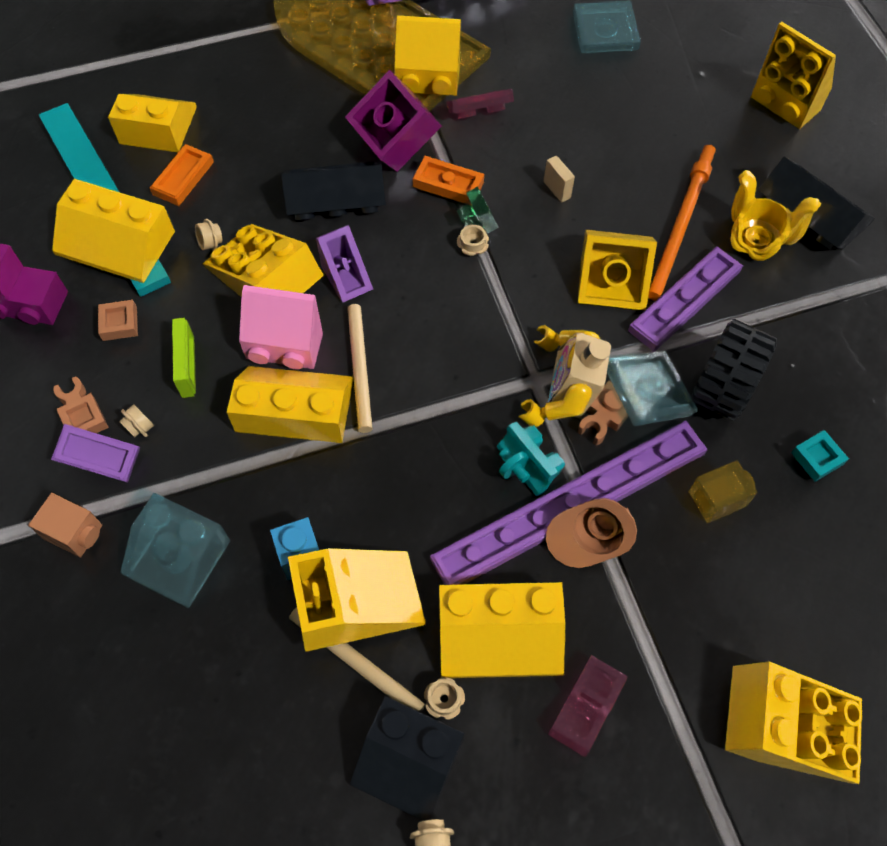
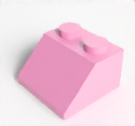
M244 285L241 298L239 342L245 358L257 364H267L269 362L282 364L291 369H314L323 336L315 295Z

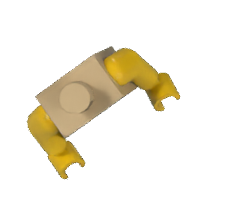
M541 325L537 328V331L543 334L544 338L539 341L535 340L534 343L548 352L554 351L559 345L560 348L557 352L548 403H546L545 407H540L533 400L528 399L521 404V408L527 413L519 415V418L529 426L534 425L535 427L540 426L545 418H548L550 421L568 417L580 419L604 388L611 350L610 343L601 340L599 335L594 332L562 330L558 334L548 326Z

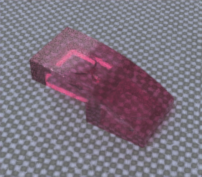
M591 655L548 735L586 757L628 676Z

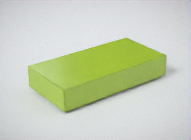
M185 318L172 319L173 381L182 398L195 397L194 335Z

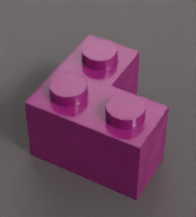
M0 244V319L10 317L20 319L32 325L38 323L53 325L68 293L57 272L25 267L10 245Z

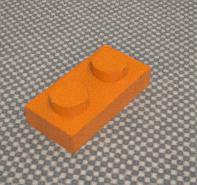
M424 156L413 177L414 188L473 206L484 183L483 173L428 156Z

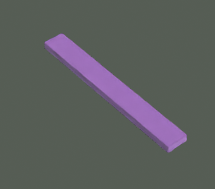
M684 421L432 554L430 560L444 585H464L546 541L548 525L556 515L564 510L598 498H607L618 502L705 455L707 448L688 422Z

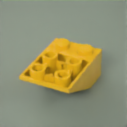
M780 22L751 98L798 129H801L821 111L832 89L836 55L784 22Z
M254 224L247 225L238 230L236 237L226 245L216 248L211 253V257L203 262L205 268L240 297H242L244 285L304 293L324 276L306 243Z
M328 548L288 557L305 652L426 625L407 551Z
M770 661L733 666L725 744L726 751L773 766L851 784H859L862 698Z

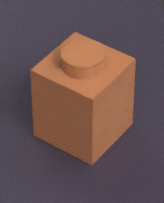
M51 492L28 526L42 539L81 558L86 549L95 544L99 537L100 528L103 525L91 511Z

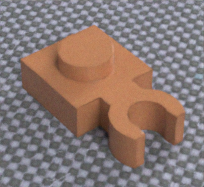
M78 377L72 378L75 387L70 393H64L59 385L54 386L55 395L64 404L57 408L63 425L67 424L93 433L109 428L92 393L86 395V388Z
M609 380L587 409V412L591 415L581 420L577 433L581 435L587 428H594L598 433L594 438L593 444L596 446L601 444L607 433V426L617 431L636 408L639 400Z

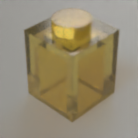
M738 460L697 477L689 490L690 495L707 523L747 507L758 493L755 489L753 477L748 471L743 470Z

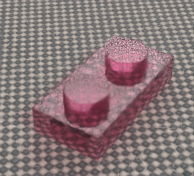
M503 89L448 100V113H457L459 119L475 116V109L487 107L488 113L505 110V103L514 102L513 90Z

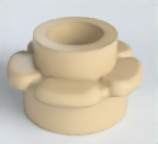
M204 219L203 223L195 225L197 242L202 250L212 249L214 251L218 244L222 243V233L217 223L213 224L211 220Z
M468 225L461 230L460 235L457 237V246L462 249V253L468 256L483 254L489 247L487 243L489 237L481 226Z
M134 404L126 411L122 409L121 413L125 417L119 422L134 437L140 433L147 437L148 434L146 432L154 426L152 422Z
M442 677L434 683H430L424 692V699L427 700L426 710L435 718L444 717V719L448 720L456 717L461 711L460 706L465 702V693L462 687L458 686L453 679L448 677ZM446 695L448 696V701L444 703L440 700V697Z
M426 820L418 823V831L412 832L410 839L415 840V846H451L450 835H453L454 831L451 828L444 827V820Z

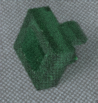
M478 186L468 191L466 194L472 205H465L457 211L465 227L482 223L487 234L499 228Z

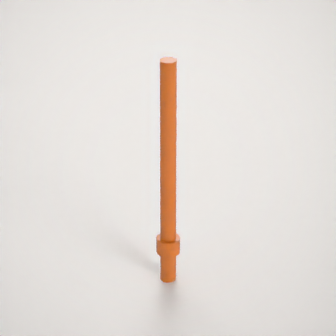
M713 145L704 146L699 161L695 162L690 173L691 182L649 289L648 298L653 301L658 300L662 296L702 186L709 180L712 171L711 162L716 152V148Z

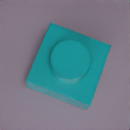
M825 430L799 444L791 452L814 482L843 466L849 460Z

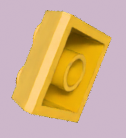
M397 15L395 75L413 93L457 96L460 71L461 19Z
M118 94L108 118L119 144L178 153L197 106L195 102L139 94Z
M585 230L580 266L578 303L646 310L657 241L650 236Z

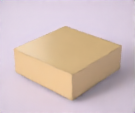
M554 156L546 162L544 183L562 203L571 198L575 176L559 157Z

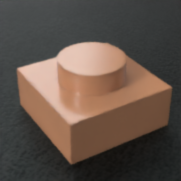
M133 300L98 304V334L103 341L138 336L137 306Z

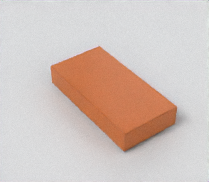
M185 144L150 186L152 195L180 206L214 163L212 155Z

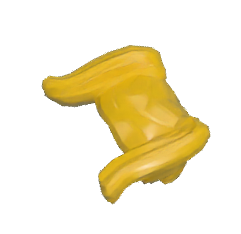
M744 170L738 176L741 185L735 195L731 209L734 224L731 230L730 242L736 251L748 253L756 261H764L775 255L782 245H793L804 236L812 216L821 206V202L817 198L809 197L801 201L796 209L791 212L785 206L771 199H756V178L750 171Z

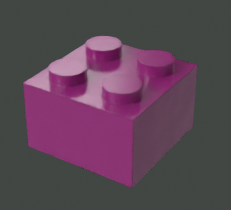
M390 70L345 116L378 158L397 172L442 127L407 85Z

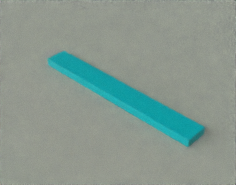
M68 103L39 114L42 123L74 179L119 192ZM159 259L144 283L130 279L140 297L171 283Z

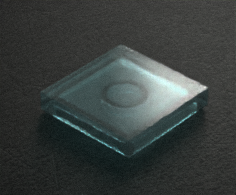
M631 1L574 4L573 15L581 53L639 50L641 41Z
M666 351L609 359L607 374L634 426L692 416L697 410Z

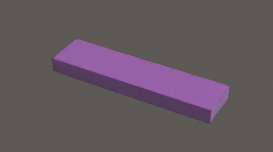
M716 246L630 324L628 332L655 352L736 277L743 265Z

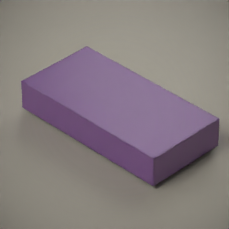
M64 424L51 460L128 483L140 447Z

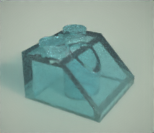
M153 493L131 526L121 574L189 608L230 540L220 524Z

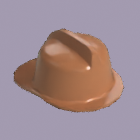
M598 498L564 510L556 515L547 527L546 542L548 550L556 560L566 566L583 568L628 552L636 542L637 528L628 508L623 507L615 500Z

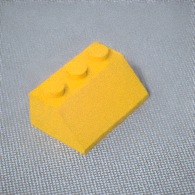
M74 179L57 203L52 251L57 256L144 283L175 233V230L164 206Z
M248 366L234 379L227 415L234 431L239 433L343 443L354 379L353 376Z
M562 582L439 585L441 678L564 675L565 611Z

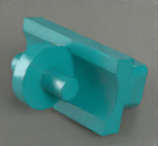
M514 422L508 425L505 437L497 445L500 451L499 455L505 462L499 472L504 479L516 475L521 483L525 482L533 493L539 496L546 492L554 478L560 474L565 466V462L558 453L543 454L539 449L543 442L542 434L534 425L522 428L518 422Z

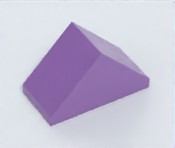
M349 225L316 238L321 267L341 302L348 301L373 290Z

